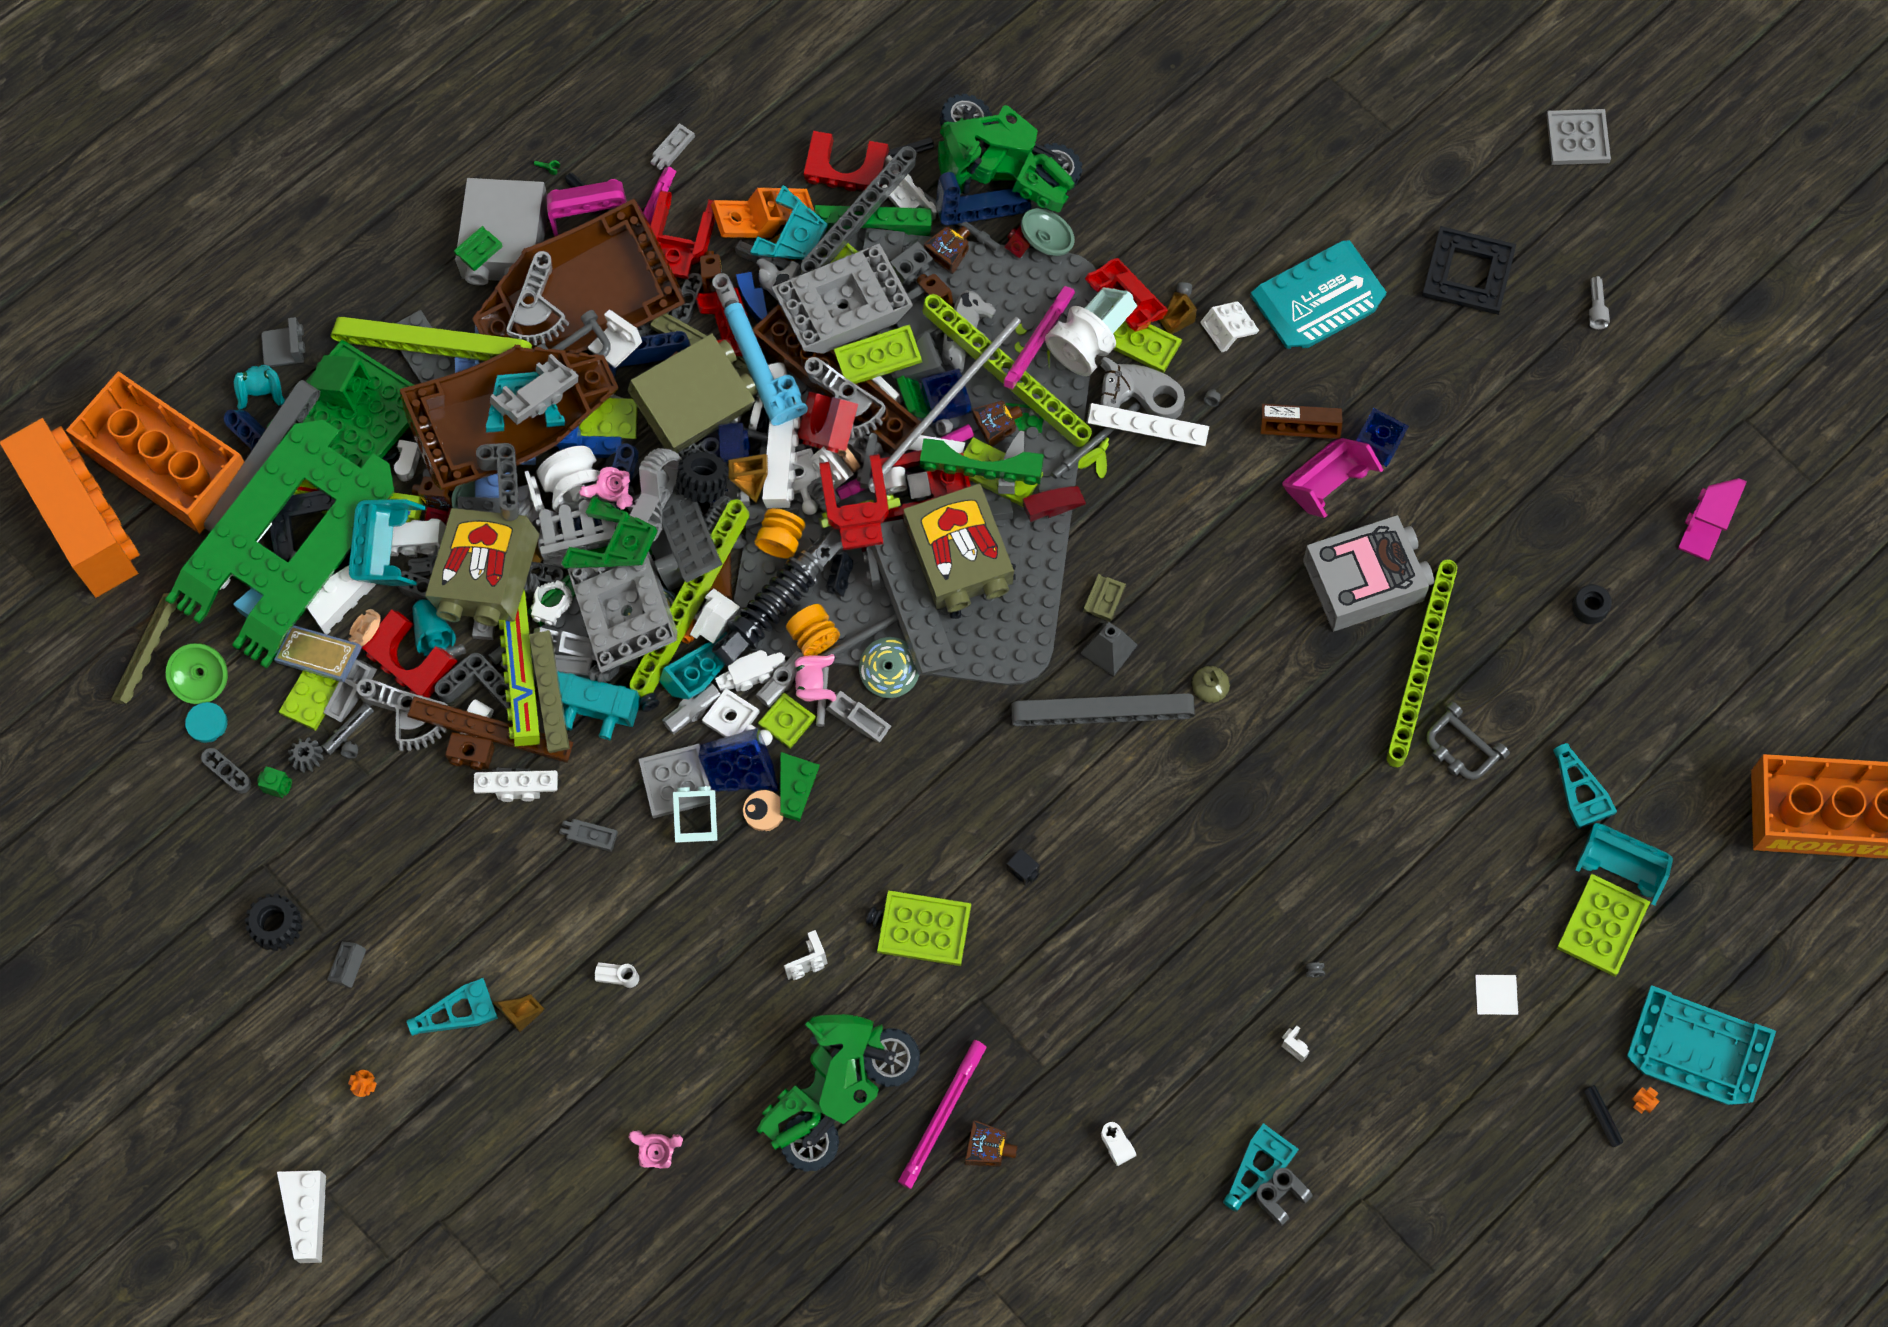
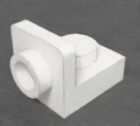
M1296 1026L1293 1030L1289 1028L1283 1035L1284 1042L1282 1047L1302 1063L1308 1056L1309 1050L1304 1042L1294 1039L1300 1030Z

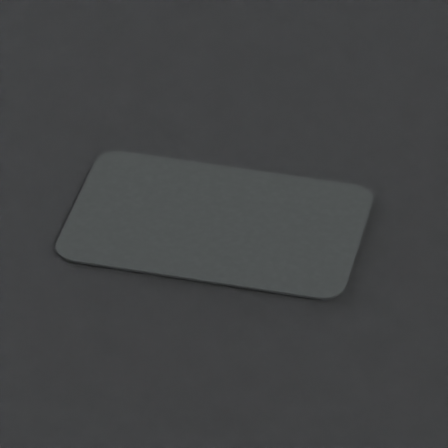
M860 229L848 242L858 252L863 250L866 229ZM905 234L903 252L916 242H919L924 248V243L932 237ZM833 239V240H831L830 242L833 243V244H836V243H838L839 241L836 240V239ZM968 241L969 250L953 274L934 260L929 264L930 269L924 273L927 277L936 274L950 288L954 306L958 297L966 290L976 292L985 303L992 304L996 309L994 317L992 319L983 317L978 321L977 329L986 334L985 336L991 342L997 338L1014 317H1018L1021 320L1020 324L1027 330V333L1018 335L1014 329L998 347L1014 362L1020 354L1015 350V344L1019 342L1022 347H1025L1064 286L1074 289L1075 294L1058 319L1062 323H1067L1068 312L1072 306L1085 308L1099 293L1091 288L1090 284L1085 280L1088 273L1096 271L1094 265L1085 258L1069 252L1061 256H1051L1035 248H1028L1022 257L1018 258L1007 250L1005 245H1001L1000 249L995 251L986 244ZM820 253L817 256L823 258L826 254ZM797 259L794 262L800 265L799 270L801 271V263L803 260ZM808 267V268H806L805 270L808 271V270L813 269V268ZM920 273L916 275V279L911 284L907 285L905 283L903 285L906 293L919 287L917 278L921 275ZM841 303L838 305V308L845 309L848 307L846 303ZM895 324L890 326V331L897 329ZM945 333L938 338L932 337L941 355ZM1044 341L1026 369V372L1084 421L1090 376H1081L1072 372L1060 363L1051 352L1048 364L1047 350L1049 348ZM965 352L966 358L962 373L954 374V369L950 364L945 366L950 381L919 383L923 396L924 394L927 396L925 402L926 404L929 402V406L927 405L928 410L930 409L929 413L976 361L967 352ZM992 355L989 357L990 360H996ZM981 366L965 384V387L957 393L925 429L923 436L942 437L937 433L935 425L938 420L948 419L953 424L951 432L969 424L974 438L987 444L973 418L972 409L998 401H1004L1005 404H1027L1009 388L1005 387L986 368ZM1007 368L1002 369L1005 373L1009 371ZM786 369L787 374L795 379L801 393V399L806 391L815 393ZM891 373L882 375L881 377L900 394V405L907 410L898 382L893 380ZM1032 394L1035 399H1041L1039 395ZM1020 407L1023 413H1029V416L1034 415L1040 419L1041 416L1032 408ZM1047 407L1050 412H1055L1054 408ZM915 416L921 422L924 420L920 417ZM1044 419L1042 433H1038V429L1035 427H1029L1027 431H1024V452L1044 454L1043 476L1032 495L1057 488L1076 486L1079 461L1075 463V467L1070 471L1064 472L1057 479H1054L1051 473L1061 465L1064 459L1070 458L1081 447L1073 445ZM1062 420L1065 425H1070L1069 421ZM1016 426L1014 433L993 447L1006 453L1012 441L1020 432L1018 427ZM1077 433V435L1080 438H1082V433ZM972 438L964 441L965 446L963 453L966 450L969 443L971 442ZM799 439V443L802 444L803 439ZM762 441L760 455L767 454L768 442ZM810 445L806 447V449L812 448L813 454L820 450V448ZM908 449L904 454L912 452L914 450ZM854 455V457L860 465L859 469L863 470L864 462H861V460ZM920 465L906 469L905 472L924 468H920ZM795 469L796 476H801L804 471L802 469ZM859 469L853 472L854 474L844 483H842L839 487L845 485L847 482L856 479L858 476ZM970 481L971 486L977 485L976 483ZM763 487L757 502L751 500V505L763 502ZM982 487L987 502L1007 500ZM868 488L843 500L839 498V503L836 506L840 508L845 505L859 504L870 499L876 502L875 493L871 492ZM908 488L892 494L893 497L899 498L901 506L902 504L916 502L909 497ZM801 492L794 494L796 499L790 503V506L798 505L799 511L794 514L800 517L806 525L802 532V537L797 540L799 545L793 557L795 559H798L800 553L803 550L806 551L827 528L820 526L818 518H821L822 513H825L820 507H818L817 512L813 515H807L803 512L802 504L804 501ZM1011 501L1013 519L998 520L995 523L1011 563L1016 564V569L1014 570L1016 579L1013 580V584L1008 585L1009 592L1001 597L987 599L984 593L970 598L971 604L961 610V618L952 619L947 607L937 609L957 666L954 669L927 675L1002 685L1025 684L1041 675L1048 667L1054 650L1072 510L1051 518L1045 516L1030 522L1024 507ZM762 525L746 529V545L742 551L734 603L740 606L735 616H740V610L747 607L749 600H755V594L762 592V587L769 584L771 577H777V571L782 569L788 560L769 555L755 545L754 541L759 529L763 527ZM842 547L823 566V571L815 576L818 583L813 587H809L808 593L799 592L802 599L800 601L793 599L794 607L792 609L787 606L785 607L787 610L786 616L777 615L780 619L778 624L768 620L773 627L772 631L769 632L761 628L765 638L758 642V647L755 650L748 646L747 648L753 652L762 650L766 652L767 656L782 652L785 658H790L796 651L801 652V649L797 646L798 641L792 639L786 630V625L796 613L813 604L823 606L829 615L828 621H832L835 624V628L840 632L839 639L826 651L896 614L887 588L873 590L872 582L867 581L866 570H870L869 563H864L861 548L843 550ZM843 552H846L853 559V569L848 579V588L845 591L844 597H842L837 591L834 594L828 593L826 585L829 575H836V573L830 571L833 558L837 554L842 555ZM899 621L835 656L832 664L859 667L864 650L872 642L885 637H895L906 641ZM890 662L885 664V668L888 670L893 666Z

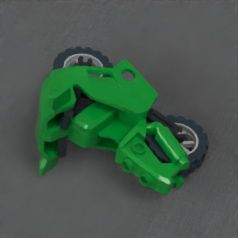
M956 94L953 98H948L947 102L943 105L939 117L941 118L939 123L942 126L940 134L944 137V141H939L938 163L941 175L947 172L955 174L961 190L960 195L962 193H969L971 179L984 184L989 183L991 180H1016L1013 192L1020 193L1025 199L1035 201L1041 208L1060 212L1069 198L1066 192L1072 190L1077 185L1082 174V162L1079 161V156L1075 155L1071 148L1068 149L1063 144L1060 146L1057 143H1052V145L1048 143L1041 146L1035 143L1038 130L1007 105L1002 107L999 115L992 116V113L989 112V107L983 104V100L976 99V96H967V94L959 96V94ZM1006 116H1013L1016 119V123L1007 121ZM993 121L999 122L997 124H991Z
M848 1014L813 1016L805 1025L813 1033L810 1042L814 1045L819 1043L810 1057L812 1065L817 1069L814 1082L806 1089H801L798 1085H795L790 1091L785 1089L777 1097L780 1101L776 1106L773 1107L770 1104L762 1113L765 1117L761 1120L757 1131L760 1134L764 1132L772 1140L771 1144L775 1150L781 1147L783 1155L793 1167L808 1172L826 1167L834 1159L839 1146L838 1131L834 1123L838 1121L845 1124L877 1097L878 1087L867 1078V1075L877 1084L886 1087L900 1086L908 1082L915 1075L920 1062V1052L915 1040L905 1031L896 1028L883 1029V1024L873 1028L874 1021ZM894 1041L892 1050H888L884 1043ZM897 1043L901 1044L905 1051L896 1054ZM832 1047L835 1048L832 1053L828 1051ZM907 1054L906 1064L896 1058ZM857 1059H859L860 1074L858 1073ZM875 1059L884 1063L878 1068ZM894 1062L898 1063L904 1068L901 1071L895 1073ZM887 1064L891 1066V1074L882 1071ZM864 1090L866 1092V1098L858 1099L856 1097V1091ZM801 1110L808 1112L802 1113L792 1118L787 1123L784 1130L780 1132V1122L786 1120L787 1118L791 1117L792 1115L798 1113ZM826 1138L825 1148L821 1147L816 1143L819 1140ZM794 1142H799L803 1145L798 1152L795 1149ZM813 1146L822 1151L819 1156H813ZM806 1148H809L810 1158L800 1154Z

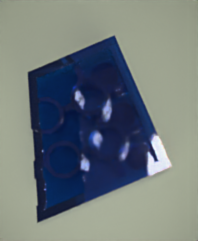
M759 728L700 745L698 757L712 790L738 791L739 789H752V791H760V789H771V791H778L773 762Z

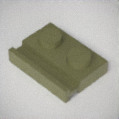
M1098 574L1083 612H1089L1096 617L1111 622L1126 584Z

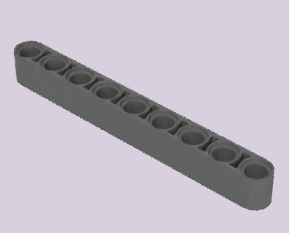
M906 146L900 149L801 263V275L808 273L805 270L808 267L815 270L830 264L910 173L916 163V151L912 147ZM907 156L910 157L911 160H905L903 158ZM897 170V171H899L900 173H898V174H893V173H891V171ZM880 184H885V185H887V187H886V188H881V187H879V185H880ZM874 198L875 201L869 202L866 199ZM855 212H862L863 215L857 216V215H855L854 213H855ZM845 225H847V226H850L851 228L848 229V230H845V229H843L842 227L845 226ZM833 239H836V240H838L839 242L836 243V244H833V243H831L830 241L833 240ZM820 253H824L827 256L824 258H820L817 255Z
M304 380L296 384L205 520V529L210 532L294 424L303 423L320 396L318 389Z
M1164 694L1016 701L1011 704V713L1014 726H1042L1190 719L1195 717V706L1192 694Z

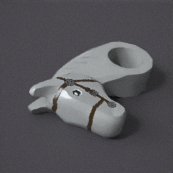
M1102 358L1100 366L1106 372L1103 379L1100 405L1119 408L1123 402L1131 397H1135L1149 415L1176 419L1181 415L1185 403L1184 390L1171 377L1149 367L1134 364H1116L1109 358ZM1159 394H1169L1176 400V403L1171 407L1163 408L1156 405L1153 399Z

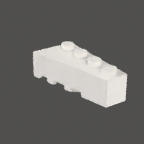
M430 519L429 521L412 520L402 526L393 527L391 556H398L399 553L409 557H417V553L427 554L429 557L437 556L446 525L439 519Z
M348 565L329 578L307 609L323 633L327 635L331 631L330 629L344 618L343 616L349 609H353L358 604L357 601L363 595H366L376 584L353 580L349 575Z
M321 1171L277 1172L294 1259L299 1263H322L326 1175Z

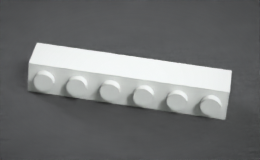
M800 417L776 426L769 422L767 444L768 475L764 482L762 497L766 508H790L791 500H794L792 482L796 480V473L793 469L794 464H797L795 447L799 445L797 429L800 428Z
M1090 403L1086 421L1088 424L1200 446L1206 445L1209 426L1093 403Z

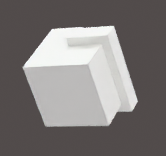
M715 589L706 595L705 598L707 600L701 611L695 615L694 619L697 622L690 633L696 639L702 635L712 643L728 630L727 622L737 614L740 606Z

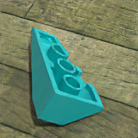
M727 632L714 643L708 642L663 668L659 682L671 696L689 700L707 688L724 667V664L712 652V648Z

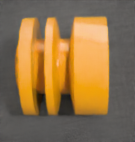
M775 508L768 509L762 520L763 527L759 529L754 541L755 545L763 552L778 558L788 559L789 557H794L799 545L797 540L802 537V532L806 526L805 522L791 512Z
M813 604L802 609L786 625V630L793 640L798 641L797 646L801 649L804 656L821 654L834 645L840 637L839 630L835 628V624L832 621H828L829 615L820 604Z

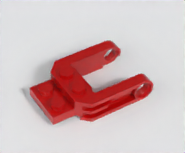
M661 190L652 218L651 228L674 276L688 279L691 266L698 263L700 257L705 256V252L708 250L716 220L711 207L714 200L708 199L706 212H703L696 242L688 239L663 235L671 205L672 193Z
M921 450L903 454L892 468L919 466ZM890 457L881 458V465L883 466ZM941 470L927 471L931 499L902 504L901 507L889 509V515L886 520L904 517L903 509L971 487L969 477L963 473L947 474Z
M880 454L869 455L876 497L875 503L865 502L837 508L830 463H819L828 524L840 531L843 550L883 544L881 523L888 517L889 508Z

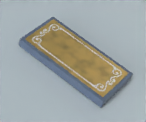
M293 625L274 660L282 665L345 682L362 647L354 642Z

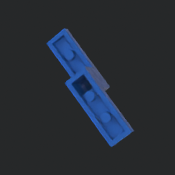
M577 426L555 446H558L560 451L574 446H586L592 450L595 458H608L611 454L616 453L618 447L622 444V437L582 436L579 426Z

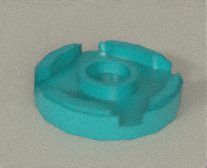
M210 702L200 703L188 712L185 726L189 735L196 741L202 743L213 742L225 733L227 716L217 704Z

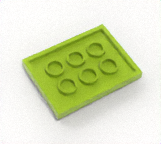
M1591 874L1557 949L1616 977L1650 901Z
M888 891L877 952L961 966L971 903Z

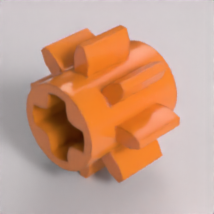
M367 1070L356 1071L355 1075H351L348 1082L351 1085L350 1090L352 1093L359 1097H365L370 1095V1092H374L377 1083L374 1082L375 1077H373V1074Z
M1642 1087L1632 1099L1636 1102L1633 1108L1641 1114L1644 1110L1650 1113L1659 1103V1100L1655 1098L1658 1092L1652 1087H1649L1648 1090Z

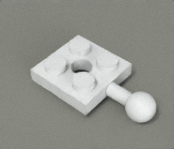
M812 448L796 452L797 464H794L793 470L802 469L804 473L801 476H796L795 482H792V488L794 489V494L801 492L804 501L802 504L803 512L807 515H813L817 512L818 505L811 499L807 486L813 480L821 477V475L811 464L810 458L814 454Z
M727 688L702 719V723L734 744H737L746 731L756 737L757 743L761 746H767L772 742V734L768 730L760 731L751 725L760 713L759 709ZM728 712H734L737 715L732 721L727 720L725 716Z

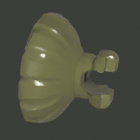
M1216 666L1200 668L1192 678L1193 692L1201 701L1216 703L1224 699L1229 692V678L1224 671Z

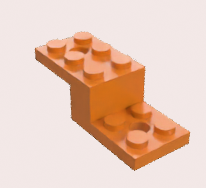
M757 188L748 201L714 200L711 207L721 237L772 238L781 225H786L793 211L776 203L775 200L781 188ZM788 188L802 203L814 211L807 189Z

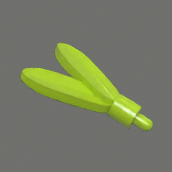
M1106 437L1104 441H1101L1098 448L1083 456L1079 460L1078 468H1086L1096 461L1097 475L1101 479L1104 478L1107 473L1105 451L1109 445V438Z

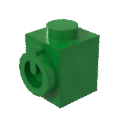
M266 766L264 771L259 774L258 786L263 793L283 799V796H286L290 791L292 779L285 772Z

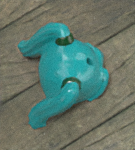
M267 365L252 366L246 372H240L235 375L234 389L239 410L246 407L248 395L260 396L271 393L277 405L284 404L285 399L282 396L279 377L271 367Z

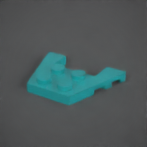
M783 185L775 201L777 204L793 211L776 244L757 237L750 253L756 256L804 260L823 238L828 224Z
M537 372L497 375L493 394L497 397L502 393L503 387L507 386L517 395L518 390L539 377V374ZM491 404L486 423V433L504 431L503 415ZM552 404L544 412L546 427L565 426V419L559 413L557 405Z

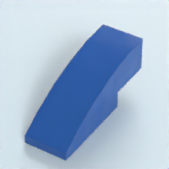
M751 272L736 274L743 302L751 316L759 323L767 316L763 289H754Z

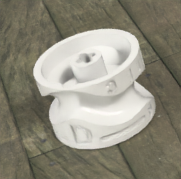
M1072 306L1069 309L1067 323L1058 321L1045 336L1046 345L1054 357L1066 368L1081 376H1090L1097 368L1095 364L1096 355L1106 356L1116 346L1115 337L1108 326L1095 314L1079 306Z
M574 446L553 454L539 466L537 476L544 491L553 493L552 508L554 511L559 513V508L562 505H568L572 512L578 511V505L581 501L587 500L589 503L591 502L593 497L588 498L579 494L582 486L596 484L598 481L597 476L600 474V471L592 470V466L597 460L589 447Z

